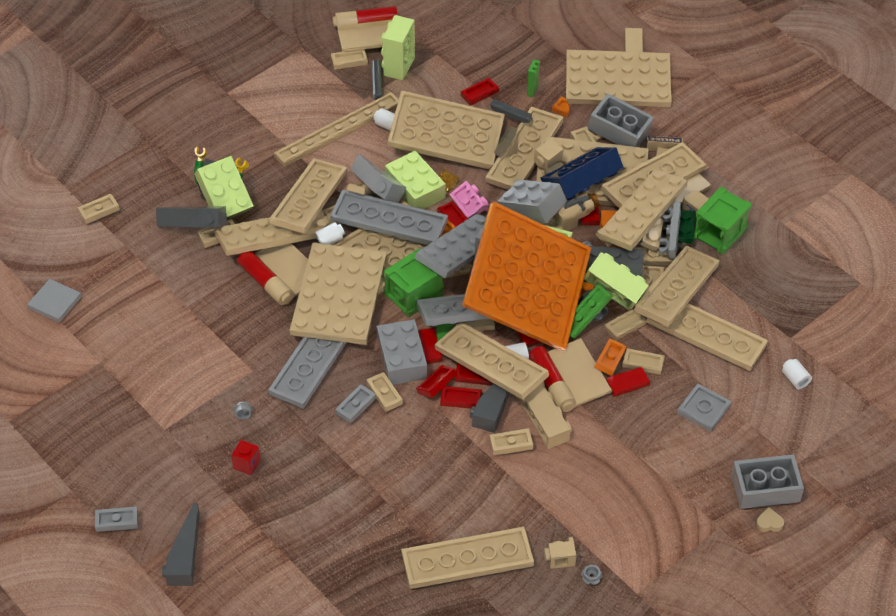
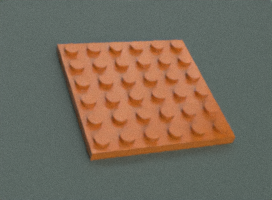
M492 202L488 210L462 306L551 347L566 350L591 247L501 204Z

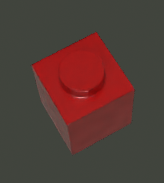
M240 440L231 454L233 469L248 475H252L261 460L259 446L244 440Z

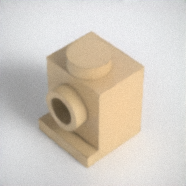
M570 537L569 541L566 542L555 541L549 543L548 548H544L545 561H549L550 569L575 566L576 551L573 537Z

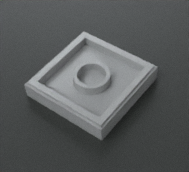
M49 279L27 306L28 309L60 323L82 296L80 292Z
M697 383L677 409V414L712 432L730 408L732 401Z

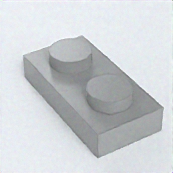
M360 384L335 409V414L351 424L376 399V394Z
M137 507L95 510L96 532L138 529Z

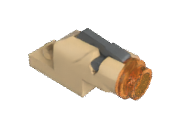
M585 193L565 203L543 225L565 231L578 227V219L589 215L590 212L599 207V200L594 193Z

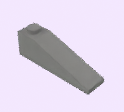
M361 154L357 155L350 169L384 200L399 203L407 188Z

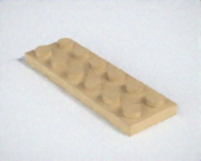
M531 107L528 113L532 114V121L528 124L521 121L510 146L497 158L486 175L485 182L509 190L517 180H527L536 166L534 161L535 149L540 147L541 136L554 137L563 123V117Z
M681 142L606 182L601 186V191L621 208L655 168L687 180L705 170L707 164Z
M313 158L270 217V224L305 234L346 175L347 167Z
M655 168L599 231L598 238L632 251L687 187L688 180Z
M321 209L305 234L270 224V218H262L215 228V235L226 256L316 239L315 232L330 225V222Z
M685 246L638 301L634 311L669 327L715 271L720 260Z
M689 303L669 327L648 317L646 323L748 371L752 369L768 343V340Z
M463 322L456 325L435 344V349L522 400L549 376V372L545 368Z
M524 527L401 549L410 589L534 566V559Z

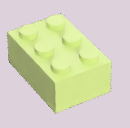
M394 15L392 21L388 22L386 32L381 36V43H383L381 67L384 70V76L404 80L415 58V21Z
M416 151L385 165V172L407 187L401 198L409 206L426 209L446 199V184Z
M232 156L201 167L194 173L208 206H226L227 220L253 208V203Z
M602 252L584 276V280L593 284L594 287L599 283L613 296L612 299L628 311L635 306L649 286L644 278L639 275H633L627 266L619 265L611 255L603 254Z

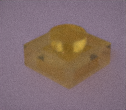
M443 170L438 175L446 184L447 193L459 183V177L446 170Z

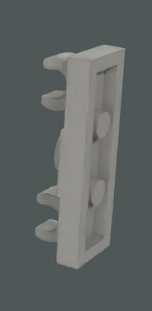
M674 202L673 209L669 207L664 212L669 213V215L662 216L664 222L671 221V224L667 225L666 236H670L669 240L665 238L660 239V245H666V247H659V253L667 254L669 252V260L676 258L681 202Z

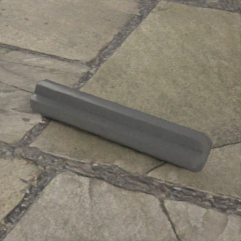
M372 60L373 99L377 100L382 97L381 61Z
M495 99L490 102L492 110L528 124L533 119L531 113Z

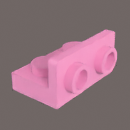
M465 181L449 194L468 219L475 214H480L484 210L488 213L489 208L487 206L490 204L484 196L479 197L480 191L474 184L471 186Z

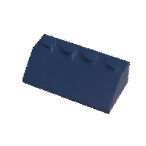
M596 147L564 164L562 167L540 177L542 182L560 184L566 200H570L576 197L575 194L589 190L591 185L600 184L604 181V178L618 174V171L624 168L617 147ZM557 172L558 177H551V175Z

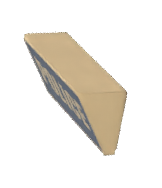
M647 136L646 148H649L648 151H657L658 147L670 149L683 142V138Z

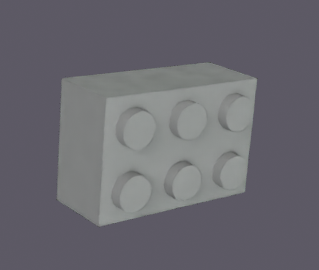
M607 93L591 114L588 130L618 145L639 147L651 131L654 117Z
M520 179L514 182V185L497 202L538 223L546 224L565 205L567 200L558 183Z
M415 319L378 325L377 341L386 376L392 385L427 379V363Z
M794 454L734 461L731 477L740 509L801 502L804 487Z

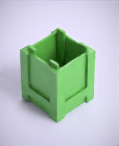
M720 187L696 212L695 218H697L694 239L701 240L717 249L718 253L724 254L748 228L749 223H747L752 203L747 200L744 201L728 192L727 189Z
M420 248L384 270L385 296L391 299L408 318L419 311L417 300L444 295L443 277L415 259L416 253L421 250Z

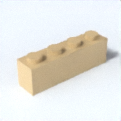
M544 381L523 400L517 397L547 449L569 441L570 432L572 431L571 426L562 417L560 407L556 406L553 402L551 392H547L545 389Z

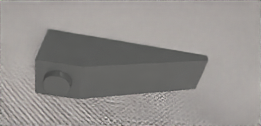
M226 206L156 208L157 226L221 227L227 225Z
M493 383L478 400L476 407L473 406L471 409L472 427L495 433L510 392Z
M193 503L167 556V563L162 567V577H166L167 586H193L200 519L198 503Z

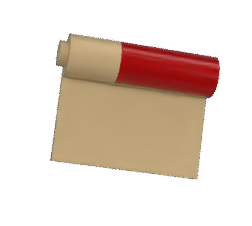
M396 6L335 13V16L332 17L333 27H337L342 52L383 47L381 36L386 32L388 22L392 21L394 15L398 16Z
M292 243L261 249L256 254L249 251L239 255L237 263L279 305L288 304L299 295L308 259Z
M581 338L568 343L566 350L553 349L547 352L544 346H538L529 352L530 361L548 370L549 376L544 380V385L547 391L551 392L553 402L556 406L560 407L562 412H569L577 406L612 392L601 371L594 368L596 362Z

